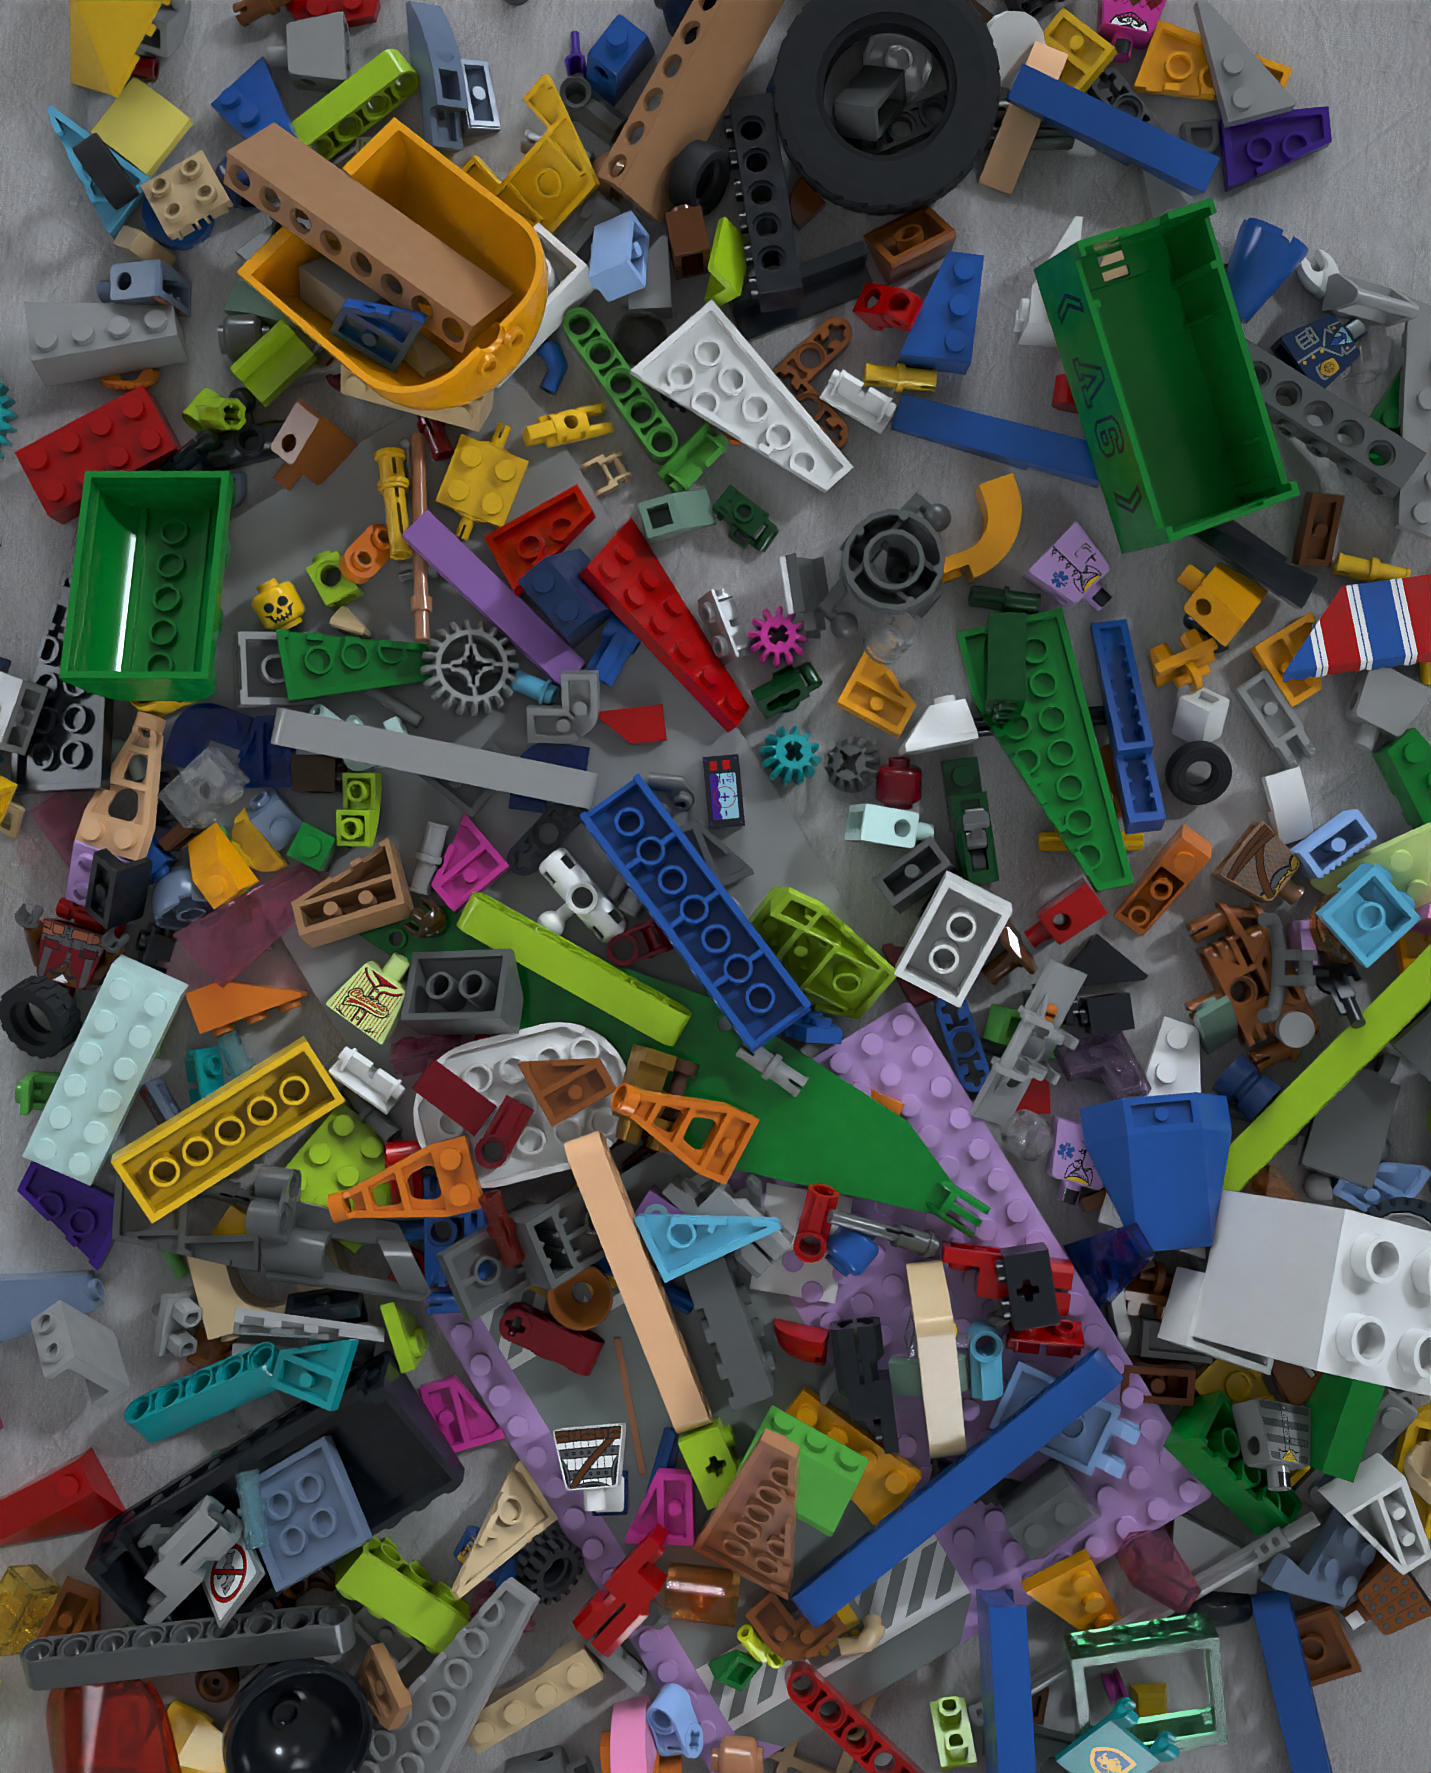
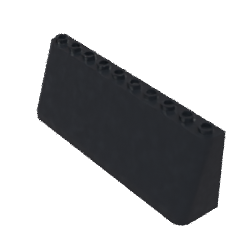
M384 1351L349 1372L338 1410L328 1411L303 1400L114 1517L102 1529L84 1569L136 1626L148 1625L143 1619L150 1607L147 1600L156 1587L145 1579V1576L158 1554L153 1550L152 1545L140 1548L138 1547V1542L151 1524H161V1527H173L206 1495L212 1496L225 1506L221 1512L222 1514L229 1510L239 1519L243 1520L266 1573L235 1614L249 1613L267 1599L273 1600L277 1598L283 1591L276 1592L237 1493V1487L323 1436H332L372 1536L385 1528L387 1530L392 1529L402 1518L410 1513L422 1511L432 1500L440 1495L455 1491L463 1482L465 1468L406 1373L401 1374L396 1358L390 1351ZM308 1576V1577H306L305 1579L299 1581L298 1583H301V1582L305 1581V1580L308 1579L310 1576ZM200 1583L161 1623L215 1617L202 1584Z

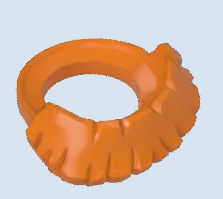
M154 367L143 369L138 379L133 381H123L119 374L100 377L104 387L121 392H129L141 385L146 389L158 383L162 374Z

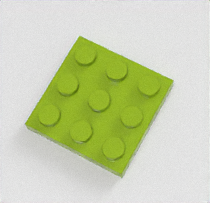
M342 1103L333 1110L285 1168L301 1171L300 1201L328 1207L329 1194L343 1190L347 1191L385 1169L384 1144L367 1123H361L358 1119V1114ZM389 1181L375 1186L373 1194L376 1204L379 1206L391 1205ZM349 1198L353 1210L355 1203L353 1199ZM336 1240L353 1255L364 1244Z

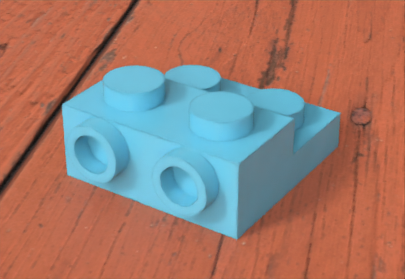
M1363 862L1337 886L1339 892L1315 914L1362 967L1368 968L1422 918L1413 909L1416 906L1413 899L1402 890L1397 891L1390 883L1393 877L1383 866Z

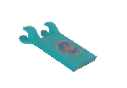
M1123 1697L1116 1703L1107 1717L1056 1754L1055 1758L1056 1762L1070 1773H1147L1161 1762H1170L1177 1759L1180 1751L1174 1745L1177 1741L1176 1736L1169 1731L1161 1732L1150 1748L1130 1733L1126 1728L1136 1725L1139 1721V1716L1133 1711L1136 1708V1703L1128 1697Z

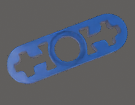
M939 998L936 1003V1013L959 1082L966 1091L978 1094L990 1072V1067L966 999H964L962 1003L963 1008L958 1010L960 1022L962 1023L968 1019L969 1026H958L948 1032L947 1026H953L954 1022L949 1013L943 1014V1009L947 1008V1001ZM963 1032L969 1033L974 1038L973 1048L966 1053L958 1052L953 1045L954 1038ZM979 1053L981 1060L973 1061L978 1072H985V1077L981 1078V1085L975 1087L972 1082L965 1081V1077L970 1075L968 1064L964 1063L960 1066L958 1060L970 1059Z

